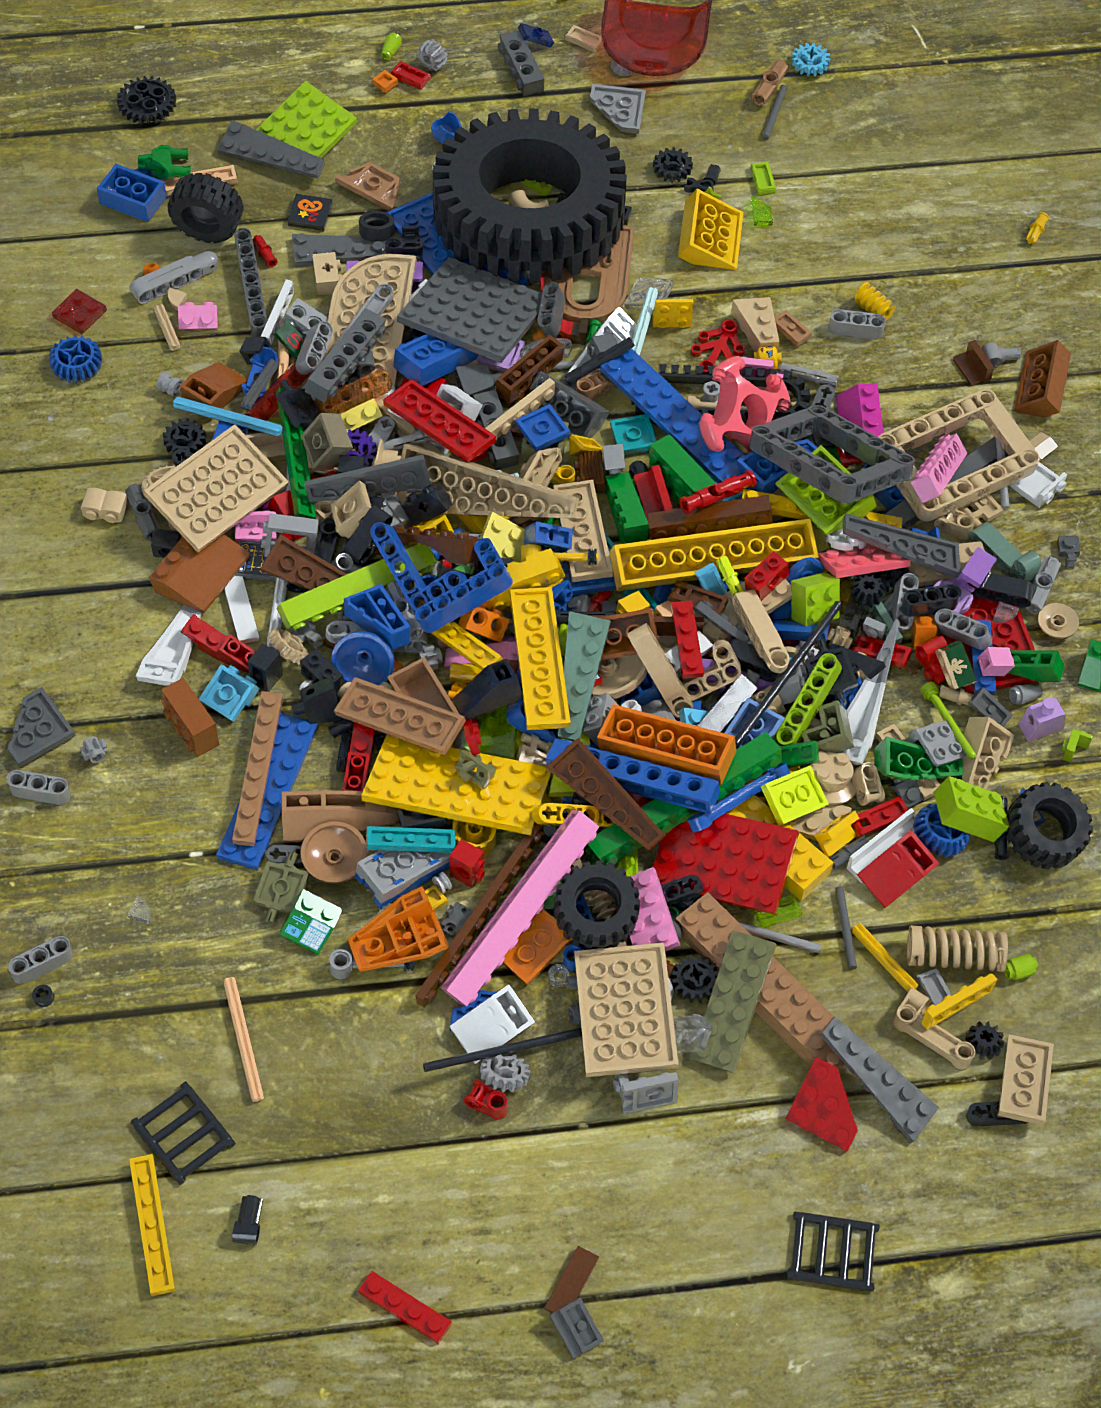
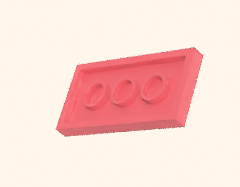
M867 544L862 549L853 547L851 551L828 550L818 554L819 562L835 578L910 567L911 561L870 544Z

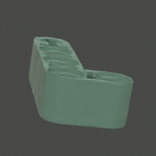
M984 522L969 533L971 542L982 541L984 550L997 558L994 565L1004 575L1030 582L1038 574L1041 566V559L1038 554L1031 550L1022 555L989 522Z

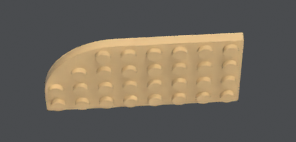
M382 254L362 260L344 273L332 295L328 322L333 328V334L323 359L375 289L381 284H389L393 288L394 298L381 315V317L386 319L384 325L386 331L381 339L377 338L376 344L372 349L375 370L369 374H361L363 382L375 391L381 382L396 386L398 371L393 367L395 348L403 343L406 326L397 322V315L410 302L417 261L416 256ZM387 290L380 292L382 297H387L390 294ZM352 377L349 381H355L358 377Z

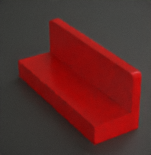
M659 465L651 467L648 472L634 475L633 478L648 523V513L673 510Z

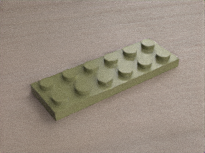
M732 931L690 1057L691 1060L735 1073L776 948V943L738 931Z

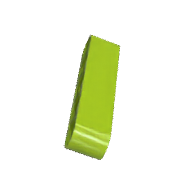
M824 654L818 660L777 731L776 739L780 745L785 746L801 742L803 738L802 732L809 728L819 710L818 707L823 704L841 672V664L833 654ZM835 662L832 668L826 669L828 663ZM819 680H824L822 686L815 687ZM813 698L812 704L806 706L805 701ZM797 717H803L799 724H794ZM787 735H792V739L789 742H784V738Z

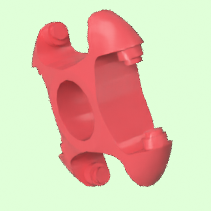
M740 356L728 358L712 369V379L720 381L717 406L714 416L703 413L700 422H698L701 435L710 450L721 452L724 448L722 436L726 435L742 444L747 449L748 454L753 452L749 447L752 427L772 421L776 408L779 412H786L789 404H791L788 390L780 376L769 374L766 377L767 387L764 391L740 375L739 371L745 366V361ZM742 401H744L748 410L746 425L742 421L740 414Z

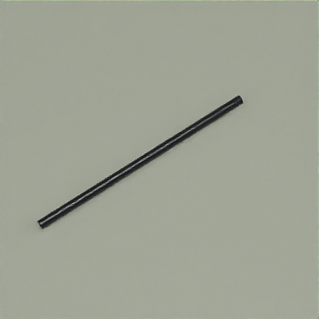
M839 601L834 602L790 662L788 668L782 673L735 737L736 748L740 747L840 610L842 604Z

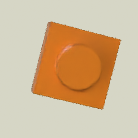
M384 70L372 79V83L381 91L387 93L398 84V79Z

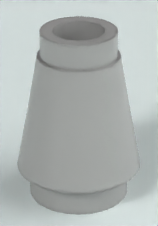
M1015 685L1009 690L1011 703L1022 705L1042 696L1041 687L1038 685Z

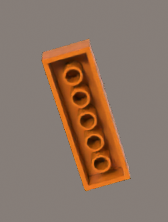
M615 704L612 705L597 736L599 750H608L617 755H626L636 760L649 761L655 765L669 766L678 771L691 772L701 777H710L718 781L719 785H722L736 753L735 736Z

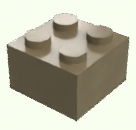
M320 413L301 435L313 469L333 470L339 463L340 455L346 456L353 448L341 414Z

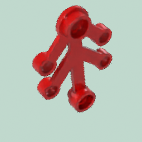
M727 319L720 325V328L699 332L698 341L702 344L691 346L690 353L693 357H700L702 352L713 349L708 360L700 362L699 366H704L703 375H707L708 366H715L721 351L725 359L733 357L726 343L728 339H730L734 346L733 354L735 356L742 357L745 354V346L741 344L737 337L739 327L734 320ZM720 336L718 340L709 342L710 338Z

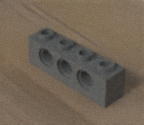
M518 30L500 35L498 50L504 56L505 65L510 68L511 77L516 80L517 89L521 90L524 97L544 92V77L521 31Z
M496 390L473 395V399L482 404L476 419V423L486 428L504 414ZM509 431L507 434L499 436L496 442L488 448V459L490 464H494L495 470L518 465L519 453L512 433Z

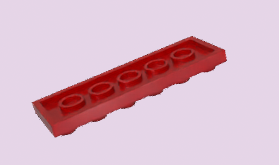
M412 379L383 399L384 406L467 463L496 442L494 434Z

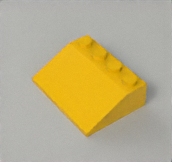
M696 189L685 200L678 257L693 265L736 270L744 212Z

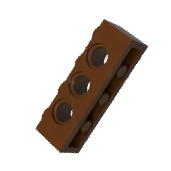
M551 335L546 337L496 379L497 395L511 404L532 386L539 371L547 374L563 360L564 345Z

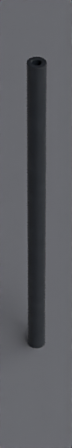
M582 1028L423 1063L424 1072L495 1057L500 1054L504 1055L582 1037Z

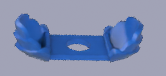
M263 347L261 353L254 354L251 357L252 368L247 383H242L245 396L255 382L253 376L256 374L260 375L270 359L278 361L277 353L271 348ZM266 386L255 402L263 400L269 394L265 391Z

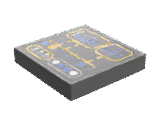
M240 542L239 545L249 551L251 556L235 576H243V579L275 581L276 577L260 571L262 564L267 558L264 557L265 548H261V543Z

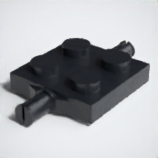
M287 379L282 380L279 384L284 391H280L276 395L277 400L295 428H308L321 413V410L317 407L311 395L305 392V388L293 389Z
M820 639L823 647H821L819 640H817L816 644L820 653L804 660L809 675L822 655L830 653L836 656L842 669L827 697L835 696L840 703L841 698L843 704L846 705L847 702L843 693L859 685L845 646L837 649H827L824 639ZM835 662L828 663L826 669L832 668ZM819 680L815 687L822 686L824 680Z

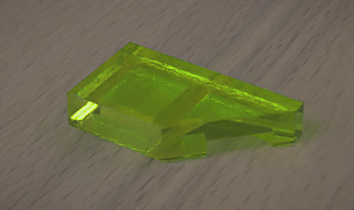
M751 196L754 226H772L771 207L755 196Z

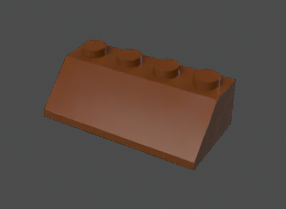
M1059 340L1026 351L1014 408L1016 412L1042 418L1060 412L1071 353Z
M652 608L599 617L611 622L601 660L637 654L627 633L645 623L649 625L658 641Z

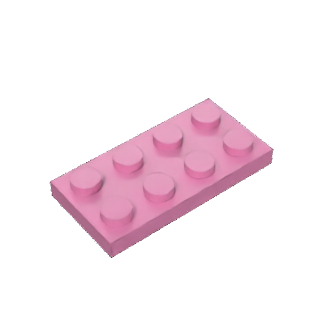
M654 867L631 876L635 881L634 887H638L640 899L638 920L633 932L629 933L632 945L664 943L665 952L680 946Z

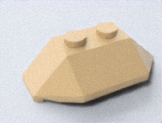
M552 448L537 451L530 456L527 463L522 465L519 478L547 487L562 461L561 449Z

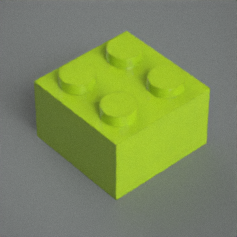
M824 572L792 580V620L804 626L820 623L834 602H840V579ZM840 610L833 619L840 618Z

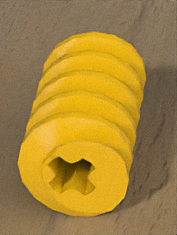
M869 282L864 283L855 295L854 300L857 305H860L867 313L884 316L886 321L893 315L896 309V305L891 306L892 301L886 300L885 295L881 296V292L876 291L874 286L870 287Z

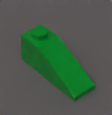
M1010 650L1015 666L1008 673L1038 682L1061 681L1065 665L1058 650Z

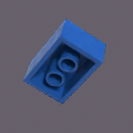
M116 163L97 187L99 204L146 222L151 220L167 198L165 182Z

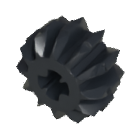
M866 574L862 577L857 576L851 584V598L854 599L855 604L861 603L862 608L865 605H868L870 609L873 605L879 606L885 597V584L881 583V578L875 579L874 574L870 577Z
M980 1021L977 1022L976 1026L972 1025L969 1028V1033L965 1036L966 1041L974 1046L975 1055H980V1060L984 1059L985 1055L989 1060L993 1059L994 1055L998 1056L1005 1044L1004 1040H1002L1003 1032H997L998 1025L991 1027L989 1021L986 1022L985 1026Z

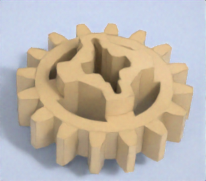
M274 627L268 634L269 642L279 651L280 656L288 662L292 661L300 665V660L308 655L307 649L303 648V641L289 630L284 631Z

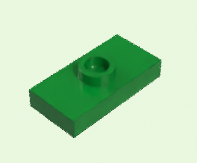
M817 741L779 746L782 752V762H786L788 768L820 763Z

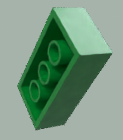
M670 434L650 444L649 470L653 466H660L666 489L672 494L677 503L683 496H691L695 491L716 484Z

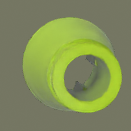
M390 33L386 36L381 53L383 59L390 60L401 47L402 38L398 34Z

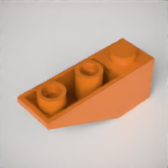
M934 614L914 616L911 626L913 649H916L915 646L936 636L937 626Z

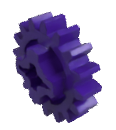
M349 429L348 436L355 450L352 451L351 449L346 456H364V465L370 467L369 461L373 462V456L377 455V450L375 449L376 442H372V436L367 437L366 431L360 434L359 429H356L355 433H352ZM368 447V454L365 456L364 452L367 450Z

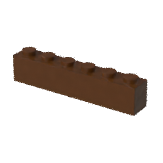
M769 495L714 503L705 508L694 509L690 514L684 513L681 508L648 513L651 540L773 524Z

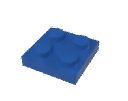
M550 404L516 419V426L535 452L570 437V430Z

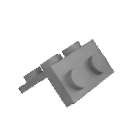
M946 721L936 724L932 723L922 728H915L908 733L909 737L905 740L909 743L922 745L932 763L937 767L963 759L966 756Z

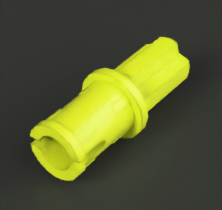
M723 556L717 559L716 563L722 573V580L726 582L731 594L743 592L744 590L736 576L738 573L734 572L728 557Z

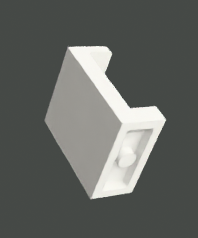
M1039 462L1032 475L1008 486L1040 508L1044 503L1048 504L1057 491L1060 493L1065 488L1067 474L1064 472L1058 476Z

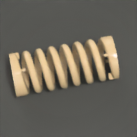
M910 925L907 937L908 966H916L915 956H917V965H924L925 947L928 939L929 966L935 967L937 947L940 939L941 967L946 968L948 966V953L952 940L953 968L958 969L960 967V953L964 940L965 969L970 970L972 967V953L976 941L977 970L981 971L984 968V952L988 942V969L994 971L996 968L998 972L1005 971L1008 956L1006 932L993 931L992 934L990 931H985L981 935L978 930H973L969 934L966 929H962L957 933L954 928H950L945 932L942 927H939L934 932L928 926L923 931L922 926Z

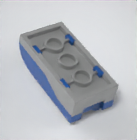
M379 850L357 862L355 878L360 884L363 883L366 887H369L375 895L374 902L379 908H382L445 871L450 865L451 853Z

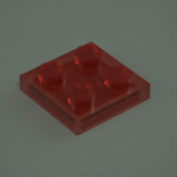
M76 288L52 311V317L80 334H84L107 311V308L103 303Z

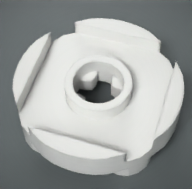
M843 528L826 535V544L831 543V548L837 550L851 551L853 546H859V549H862L867 545L863 541L843 534Z

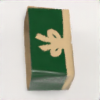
M955 641L935 650L950 688L957 689L976 683L975 675L961 642Z

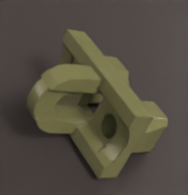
M465 749L461 750L460 760L455 767L460 772L459 778L463 781L472 780L481 788H487L489 780L495 775L496 767L491 763L487 765L483 763L478 754L472 755Z

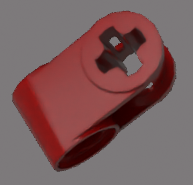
M474 1080L473 1088L468 1096L463 1098V1102L471 1109L480 1111L493 1119L504 1118L508 1113L506 1095L503 1092L494 1090L480 1080ZM495 1103L503 1104L500 1108H494L492 1106Z

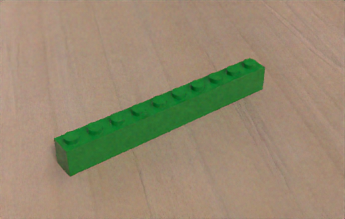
M767 732L736 750L722 785H719L720 794L717 801L722 800L727 794L742 788L745 783L758 778L762 773L782 762L781 748ZM655 799L641 807L664 834L668 833L678 824L686 822L692 815L700 812ZM616 823L599 832L592 842L586 844L587 853L594 862L602 861V865L608 866V863L616 864L617 861L632 855L643 846Z

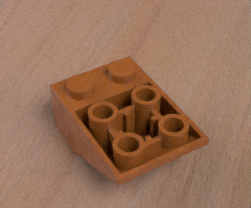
M218 362L192 373L180 385L181 398L223 409L242 390V383L246 384L248 379Z

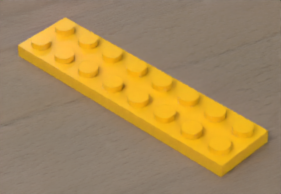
M552 587L510 589L527 730L570 728L571 722Z

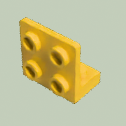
M693 299L655 300L652 312L653 327H691Z

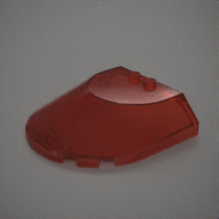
M605 0L601 24L603 47L617 64L634 73L647 76H666L684 71L700 59L706 48L712 0H707L702 4L692 7L670 6L632 0Z

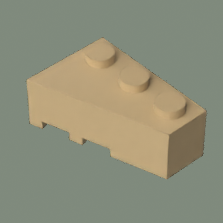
M771 298L733 300L731 316L738 322L741 332L743 331L747 336V341L754 352H757L759 347L775 346L778 352L779 337Z

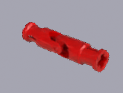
M746 470L742 475L731 476L721 483L695 491L691 496L681 497L679 500L680 507L684 513L690 514L694 509L705 508L724 498L742 492V489L755 487L756 477L752 471Z

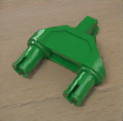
M160 145L154 148L151 154L138 155V169L151 170L153 175L163 180H172L174 177H183L191 174V166H174L172 164V159L188 160V148H172L170 145Z

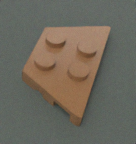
M368 162L361 167L350 169L346 175L340 176V174H337L334 177L336 183L388 211L395 208L400 178L383 168Z

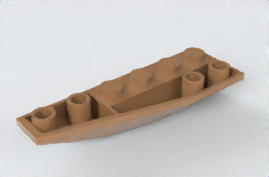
M360 791L282 792L283 843L303 842L313 828L326 822L338 821L347 823L356 828L360 833L365 832L367 826L384 827L400 822L394 807L362 801L363 792Z

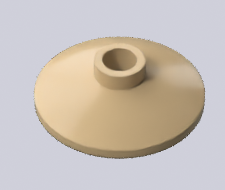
M1052 603L1044 606L1039 612L1038 624L1041 630L1048 636L1064 639L1076 633L1079 627V618L1071 607L1061 603Z

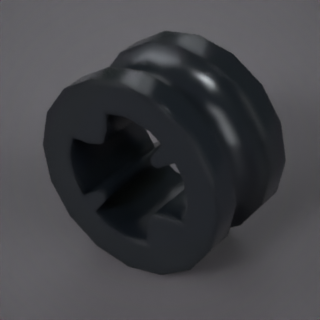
M43 984L33 990L32 998L39 1007H48L54 1001V994L48 985ZM42 992L46 994V999L44 1000L40 998V993Z

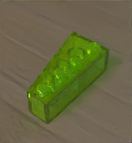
M508 705L499 707L493 712H486L480 728V738L483 744L479 746L480 753L516 760L518 729L507 720Z

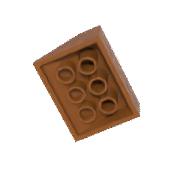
M224 534L199 553L182 537L150 575L149 579L155 593L205 613L251 554Z

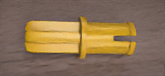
M1040 212L1035 222L1030 225V231L1026 237L1029 244H1035L1040 234L1044 232V226L1049 220V216L1046 213Z

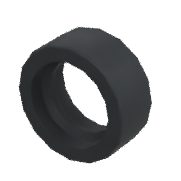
M383 211L364 213L359 218V234L368 241L388 240L394 235V218L389 213Z

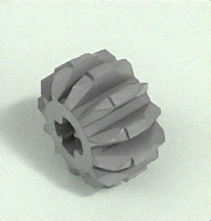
M435 40L425 41L417 50V57L421 60L420 63L424 64L425 68L428 67L430 71L440 70L448 61V54L444 51L445 48L441 47L440 43H436Z

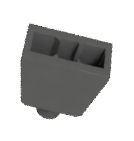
M487 365L456 367V380L459 389L472 398L475 394L495 390L496 379L502 375V373L491 375Z

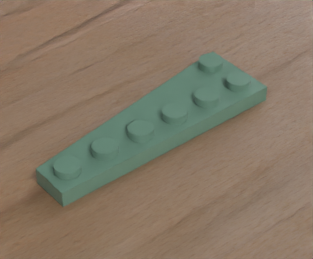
M569 612L564 679L571 724L570 728L558 729V738L574 742L577 738H581L611 624L609 620Z

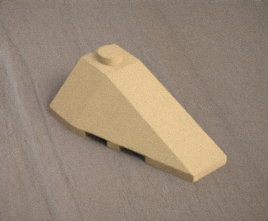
M969 717L964 736L976 753V757L969 759L966 755L963 758L962 780L987 789L990 785L989 779L992 774L998 772L999 763L1002 759H1006L1009 754L1014 734L990 717Z

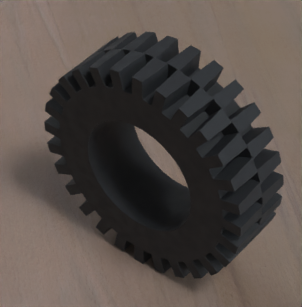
M529 108L528 119H520L518 109H509L507 121L505 122L501 120L497 112L488 114L487 126L476 118L470 121L469 131L460 127L455 131L454 140L447 138L443 143V152L438 151L435 157V165H433V219L437 235L442 236L443 245L447 250L454 248V257L460 262L469 257V265L476 267V269H481L487 263L488 272L496 277L499 276L503 268L508 269L509 281L518 282L521 271L527 270L530 271L531 283H540L541 271L548 270L552 281L561 280L563 266L572 276L581 273L582 262L592 268L598 264V255L606 257L611 252V243L617 244L620 238V230H623L627 183L625 162L620 160V151L617 146L610 147V138L607 135L602 134L596 137V127L590 123L579 130V118L571 115L564 124H560L559 112L550 110L545 121L539 120V109ZM526 179L529 181L536 180V182L541 183L545 182V184H550L566 194H570V196L557 204L547 207L521 208L505 204L495 199L490 193L506 184L522 182Z

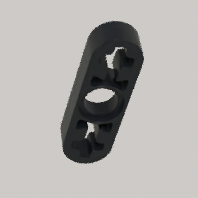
M688 875L662 884L661 888L667 906L699 896L704 890L702 880L696 875ZM692 882H695V883H696V885H694V888H695V889L691 890L689 887L692 886V884H691ZM672 888H677V895L673 898H668V891Z
M999 1101L973 1103L969 1106L966 1114L967 1121L973 1126L1028 1123L1006 1117L998 1118L994 1114V1110L999 1108ZM974 1111H978V1114L981 1115V1118H977L976 1115H973Z

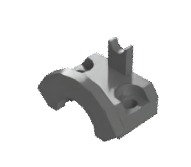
M456 902L454 906L450 905L449 909L446 910V917L440 924L444 934L454 939L473 910L459 902Z

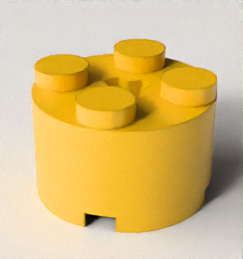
M454 820L455 845L457 846L462 839L483 850L485 859L496 845V828Z

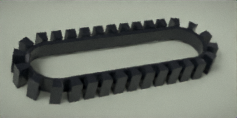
M659 364L658 373L668 383L705 384L713 381L720 385V381L712 379V369L716 366H708L707 375H703L704 366H696L695 374H691L692 365H683V374H679V365H671V373H667V364ZM745 368L744 376H742L744 379L756 387H767L766 377H764L765 369L757 368L756 377H752L753 368ZM769 369V374L777 375V369ZM784 370L782 380L787 390L795 396L797 403L786 412L775 411L772 421L809 408L810 389L804 390L805 380L801 377L793 383L791 381L792 371ZM637 405L635 406V413L638 416L645 414ZM696 408L702 415L703 413H708L714 416L715 409ZM740 410L741 419L746 424L748 410Z

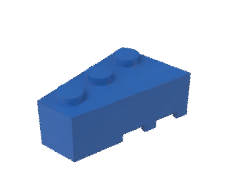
M382 584L344 598V615L365 631L381 637L390 646L391 650L410 643L411 627Z

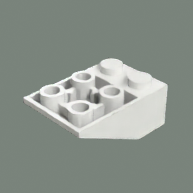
M507 985L449 1027L466 1052L471 1053L504 1045L535 1023V1021L511 986Z

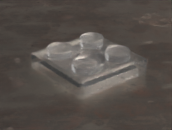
M637 277L624 303L625 308L641 310L649 287L657 289L658 295L656 300L667 299L674 285L672 279Z

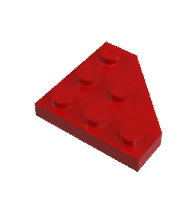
M816 1057L785 1119L848 1152L857 1135L858 1127L838 1067Z

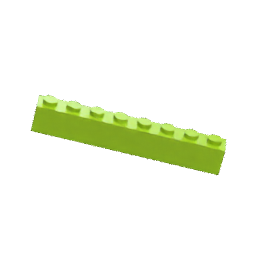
M417 544L406 549L418 573L426 575L433 571L437 561L430 547ZM382 559L280 603L276 609L286 629L290 630L293 628L296 631L305 627V623L312 620L315 623L323 619L324 615L329 612L333 615L343 610L344 598L382 584L387 589V585L396 580L385 560ZM402 563V564L400 565V569H399V570H400L401 573H402V572L404 571V569H405V564H404V563Z

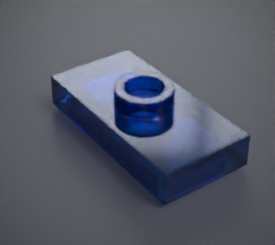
M523 23L519 25L518 29L524 40L546 47L553 46L554 41L549 31Z

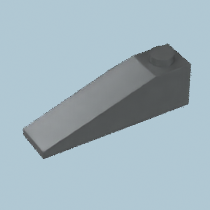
M539 371L530 387L532 391L549 378L555 382L554 396L548 401L545 400L542 404L544 406L550 404L562 421L569 423L570 436L573 434L592 438L601 429L610 412L586 396L546 373Z

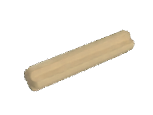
M155 305L154 312L170 350H179L180 343L164 305Z

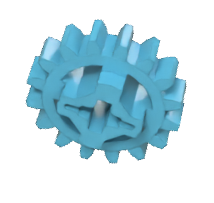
M806 43L805 47L799 45V49L795 48L794 53H792V66H795V71L801 70L800 74L805 72L807 76H810V74L816 76L817 73L822 75L823 70L827 71L830 65V53H827V49H821L822 45L816 47L815 43L812 46Z

